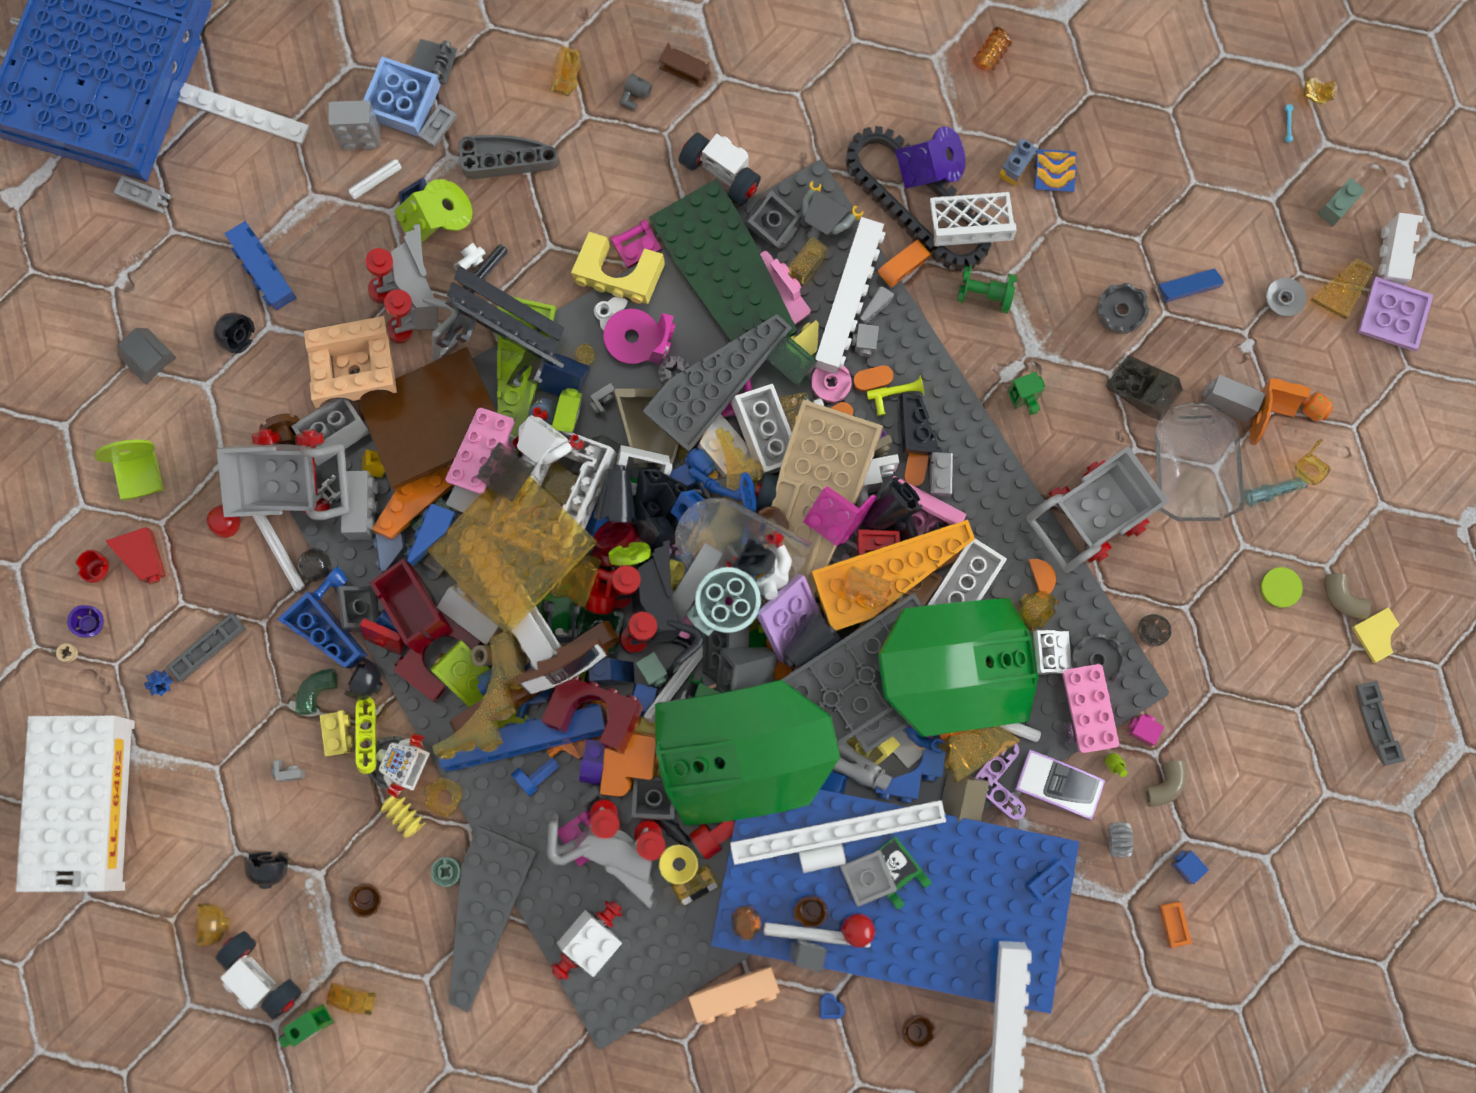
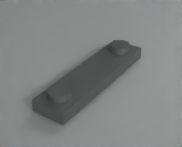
M230 613L166 667L178 682L182 683L247 628L234 613Z

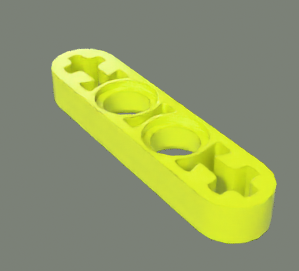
M372 698L356 702V765L362 774H369L376 768V707ZM364 705H368V706H369V707L367 708V713H368V715H365V714H364V710H363ZM364 722H370L372 724V726L367 730H363L360 728L361 724ZM365 740L372 742L368 748H362L360 744ZM364 755H367L368 757V766H363L365 762Z

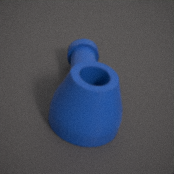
M337 566L320 587L312 593L313 597L321 600L330 587L337 589V587L343 586L348 580L346 575Z

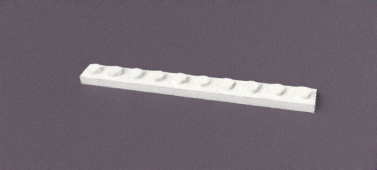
M184 83L183 88L180 90L178 102L303 144L310 128L309 125L187 83Z
M942 800L731 842L730 845L735 865L946 822Z

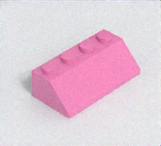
M909 484L921 499L918 501V504H922V508L912 515L918 536L928 532L938 521L943 523L945 527L964 521L967 514Z

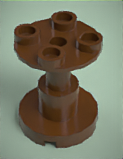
M287 413L278 414L266 419L265 425L261 423L259 430L271 429V431L279 432L280 442L274 443L275 445H296L294 437L296 433L291 426L300 421L297 415L291 417Z

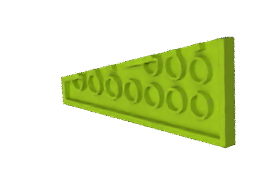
M513 297L554 321L556 306ZM498 306V309L534 329V326ZM542 331L540 332V334L544 335L545 337H550L546 333ZM497 334V413L514 419L515 424L510 434L518 437L519 426L529 416L537 384L527 381L532 368L529 367L518 380L521 383L520 387L512 388L507 385L511 374L522 360L525 350ZM516 449L517 456L512 460L518 461L520 452Z

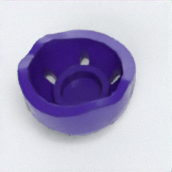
M80 605L69 613L67 625L69 630L76 636L91 638L101 632L104 619L102 613L97 608L89 605Z

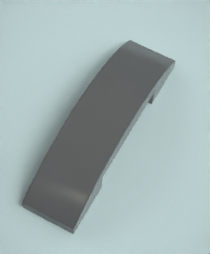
M1377 680L1357 685V698L1364 725L1383 766L1405 761L1399 741L1394 740L1381 702L1384 699Z

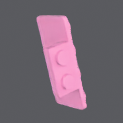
M764 251L760 255L796 325L811 314L810 308L801 297V285L796 278L792 279L788 273L790 271L784 262L780 264L778 259L774 260L767 251Z
M484 408L477 409L446 476V481L449 484L478 494H482L485 491L489 480L498 483L499 478L504 475L508 459L513 455L514 446L508 438L515 424L514 419Z
M1097 664L1064 670L1062 674L1079 752L1087 753L1118 747L1119 740L1102 665Z

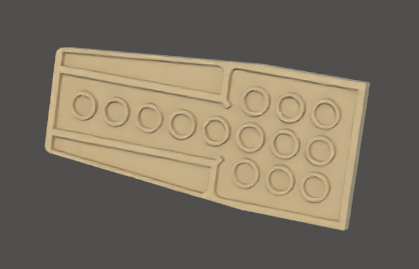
M803 399L783 458L776 486V493L778 494H776L772 506L780 508L789 522V529L783 535V541L781 542L782 545H785L792 560L788 573V583L797 574L804 575L815 598L817 590L810 572L828 566L837 546L805 524L803 520L826 486H829L855 505L864 485L883 426ZM768 518L765 530L768 534H772L777 530L778 524L774 518ZM769 543L763 544V546L768 549L775 545Z

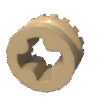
M64 643L57 648L56 656L62 662L71 663L77 659L76 657L79 652L76 646ZM69 648V651L72 652L71 656H66L65 658V655L62 653Z

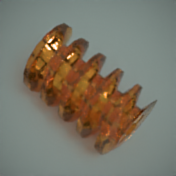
M994 27L988 38L984 41V44L981 45L980 50L977 51L976 56L973 57V63L982 70L994 71L995 65L1000 63L999 59L1004 57L1003 53H1006L1008 47L1012 45L1008 33L1000 27Z

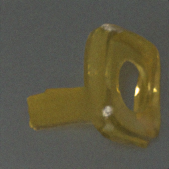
M1322 439L1318 440L1310 452L1304 455L1295 465V473L1305 482L1312 485L1321 483L1331 470L1329 465L1313 455L1322 443ZM1305 466H1315L1319 471V475L1312 476L1308 474Z
M439 778L434 783L428 784L422 793L428 796L426 806L430 810L448 818L454 813L460 801L462 789L461 786L447 778ZM443 789L449 790L453 796V800L449 805L441 804L438 799L439 792Z

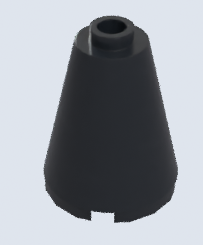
M613 464V468H608L594 512L595 519L603 520V517H606L609 521L615 522L636 521L630 472L625 469V465Z
M893 477L888 482L865 517V524L869 530L883 531L915 514L922 508V504H918V501L921 500L919 495L906 481L902 484L899 482L901 478Z
M813 610L807 614L782 653L784 656L783 662L791 669L793 667L798 669L841 640L832 626L829 627L825 623L826 620Z

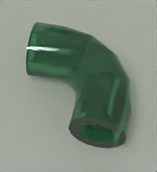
M334 668L312 673L302 681L296 693V715L316 714L318 695L325 690L337 689L338 677Z

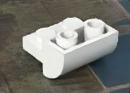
M1037 630L1032 632L1038 675L1062 674L1064 670L1072 669L1069 631Z

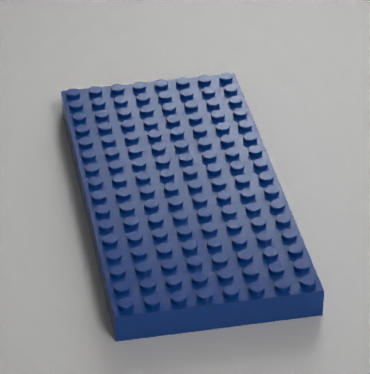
M819 790L810 805L784 812L735 820L731 842L905 808V806ZM945 815L946 822L841 843L845 863L877 851L895 836L898 838L918 866L931 880V884L924 888L915 876L896 891V894L904 902V906L900 909L893 905L887 895L857 907L841 870V865L803 873L798 852L734 865L730 845L711 946L792 962L789 949L791 943H795L796 939L765 935L764 925L765 923L803 927L794 918V906L801 897L807 894L817 895L826 903L828 915L823 924L817 927L806 928L842 932L840 928L843 921L853 914L867 916L873 922L875 928V936L870 947H853L852 945L805 940L821 944L827 950L823 964L824 969L995 1003L999 941L1025 942L1028 950H1031V963L1027 964V971L1030 972V983L1026 985L1025 992H1028L1029 1001L1028 1006H1024V1009L1051 1014L1073 878L1043 903L1037 899L1027 885L1060 858L1063 859L1074 873L1080 841L965 818L957 821L958 817ZM755 912L760 917L761 926L759 928H754L757 924L753 920L755 918L753 913L755 914Z

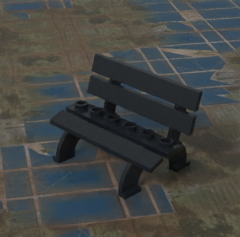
M458 267L454 280L466 286L468 290L454 282L451 283L446 295L451 299L447 300L445 304L458 311V315L444 338L437 341L436 344L442 348L449 347L454 336L462 328V334L456 335L455 339L461 343L468 342L477 322L525 350L522 360L507 382V385L510 387H520L521 383L518 380L529 367L532 368L527 381L533 384H540L542 382V379L539 377L544 362L563 368L564 364L555 358L558 344L540 334V332L542 331L560 341L564 327L465 268ZM474 292L534 326V329L474 295Z

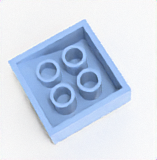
M381 57L363 100L370 101L380 124L418 137V133L427 120L441 85L437 75Z

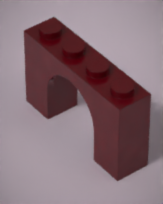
M440 610L451 629L437 639L442 637H451L458 641L461 639L471 650L475 646L483 645V642ZM432 637V638L430 639V640H431V643H432L433 641L437 640V639H434V638ZM430 644L417 653L408 647V653L396 661L394 665L396 668L393 671L436 703L448 687L427 668L425 655Z
M576 676L556 686L541 721L546 727L566 734L574 713L582 704L588 701H601L608 705L609 720L599 742L606 749L624 754L643 706L635 696L629 694L626 697L619 695L620 692L615 689L608 688L605 690L593 681L585 683Z

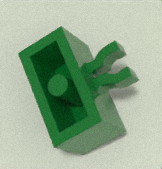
M1037 372L1013 380L1007 392L1014 408L1017 409L1026 405L1030 416L1038 413L1040 407L1037 400L1044 391L1045 384L1042 377H1038Z

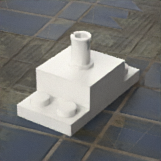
M898 454L872 459L864 485L857 499L858 508L868 499V493L880 490L882 477L891 476L893 472H896L899 464Z

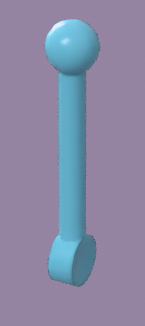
M1291 104L1285 107L1287 112V136L1285 141L1288 143L1293 140L1291 136V112L1294 107Z

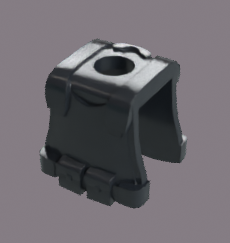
M542 600L541 609L544 611V620L551 629L554 603ZM569 604L567 635L554 634L558 642L570 643L577 638V630H575L577 615L581 613V604Z

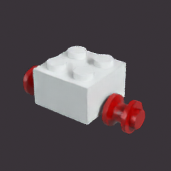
M606 900V908L603 912L597 911L595 913L600 918L599 920L585 910L557 942V945L562 950L560 954L562 960L558 964L553 963L551 965L553 968L551 972L559 980L563 978L567 980L569 978L568 971L571 968L577 969L578 965L594 977L622 944L618 937L605 927L607 924L612 928L614 917H621L623 915L620 912L622 907L614 900L611 902Z

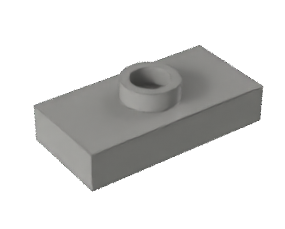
M439 104L418 133V138L435 148L457 118L456 114Z

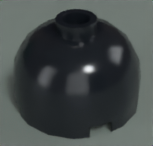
M226 313L217 320L214 326V339L222 349L230 353H242L252 343V339L249 338L251 333H255L254 322L251 318L240 313Z
M364 657L361 659L363 665H357L348 682L350 691L345 689L344 695L356 700H365L370 698L373 693L378 694L383 685L380 682L381 671L379 667Z
M268 851L249 854V859L247 857L244 858V870L248 880L255 885H259L261 889L272 888V885L282 881L287 873V855L279 853V857L270 856L272 852Z

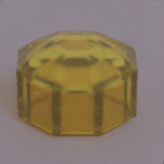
M583 343L577 346L575 356L578 362L588 364L593 362L595 352L592 345Z

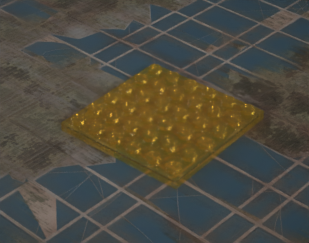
M514 460L502 472L501 477H497L448 528V531L427 551L505 633L509 634L597 541Z

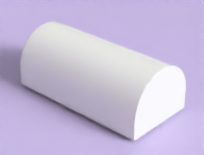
M841 843L798 852L803 873L846 864Z

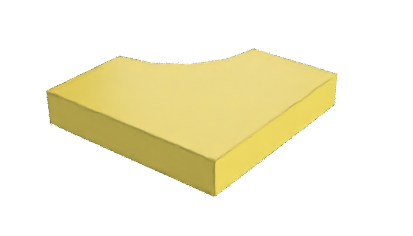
M1389 607L1351 627L1373 663L1393 653L1390 645L1391 635L1399 626V623Z

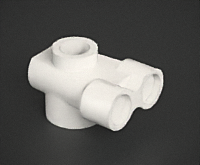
M474 243L467 246L461 251L464 258L453 265L455 270L457 271L459 266L468 269L471 264L474 267L483 261L484 250L481 247L477 248Z

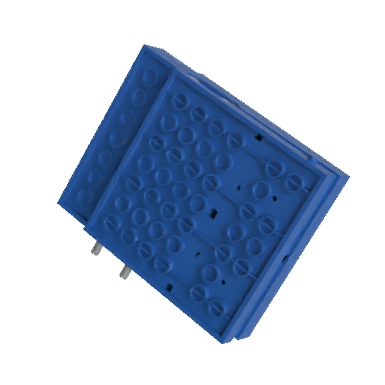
M28 0L21 19L11 17L10 23L17 25V29L0 67V138L147 182L178 104L180 90L187 81L202 43L199 37L213 4L212 1Z

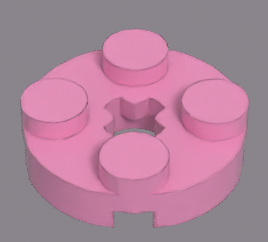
M845 366L843 368L838 367L837 374L816 368L811 379V389L815 396L819 399L821 398L822 401L832 404L838 403L850 392V373ZM834 378L836 386L829 387L826 380Z

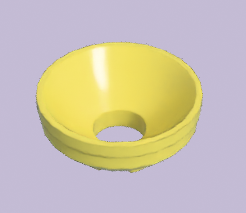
M673 845L667 848L660 857L659 869L662 876L668 882L684 884L695 876L698 869V859L689 847ZM676 858H682L686 863L685 868L681 871H677L673 867V861Z

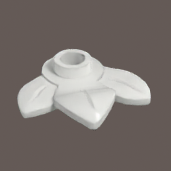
M613 297L608 302L601 301L596 304L594 315L600 320V327L603 331L611 316L624 310L628 300ZM603 309H606L608 311L605 315L601 314L600 312Z

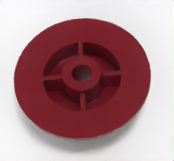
M609 521L602 525L596 531L593 538L595 544L592 553L593 559L598 565L603 567L618 566L613 565L609 560V552L613 548L620 545L622 548H626L633 542L644 543L638 535L636 525H632L631 522Z

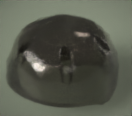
M311 548L300 555L297 566L303 578L312 582H318L325 579L329 574L331 562L329 556L321 549Z
M1158 614L1143 617L1138 625L1139 638L1149 647L1164 645L1172 633L1169 621Z

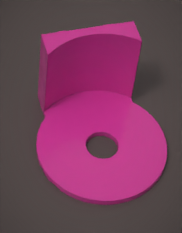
M621 310L611 316L605 325L603 333L605 347L616 360L626 364H638L648 361L660 365L662 359L666 360L671 342H667V340H671L676 323H672L674 316L662 313L659 322L656 323L651 316L641 310ZM629 330H634L638 334V340L634 343H630L625 339V333Z
M826 486L819 494L803 522L835 546H838L840 543H845L857 531L876 502L877 496L873 494L858 508L829 486Z

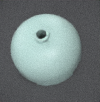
M730 567L714 570L705 576L698 587L695 599L696 608L701 619L712 629L725 633L737 632L749 626L756 618L761 602L758 586L752 577L737 568ZM727 597H731L733 599V603L731 605L725 604V599ZM705 605L712 610V617L704 614Z

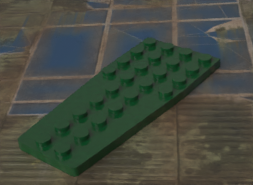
M718 178L649 216L651 224L676 266L730 342L776 314L792 327L780 343L797 333L796 326L747 226L743 223L744 221Z

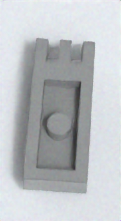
M121 176L113 192L120 198L163 214L165 210L158 206L167 207L168 205L162 198L170 200L172 197L165 192L125 176Z

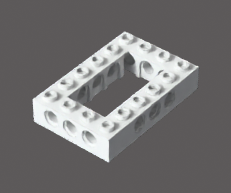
M557 430L568 439V443L570 442V437L574 435V433ZM578 435L579 439L574 443L583 440V448L580 450L572 448V451L564 457L583 463L579 470L581 473L575 486L571 488L570 497L566 505L562 507L563 512L559 521L553 527V534L557 539L548 537L541 531L530 530L523 525L551 463H535L532 470L526 469L521 465L525 454H523L487 533L498 541L568 567L599 499L608 468H613L618 454L610 446Z

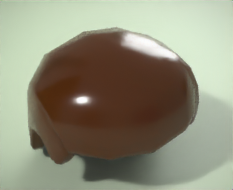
M360 884L354 887L348 898L351 912L358 917L364 918L374 915L381 903L379 890L371 884Z
M807 894L801 897L794 906V918L803 927H817L823 924L828 915L826 903L817 895Z
M913 1015L906 1019L903 1024V1040L910 1047L916 1049L925 1048L934 1040L936 1026L928 1017Z

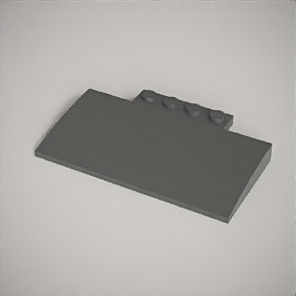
M914 593L782 679L831 715L838 746L855 736L867 754L910 725L884 698L878 654L901 610L923 606Z

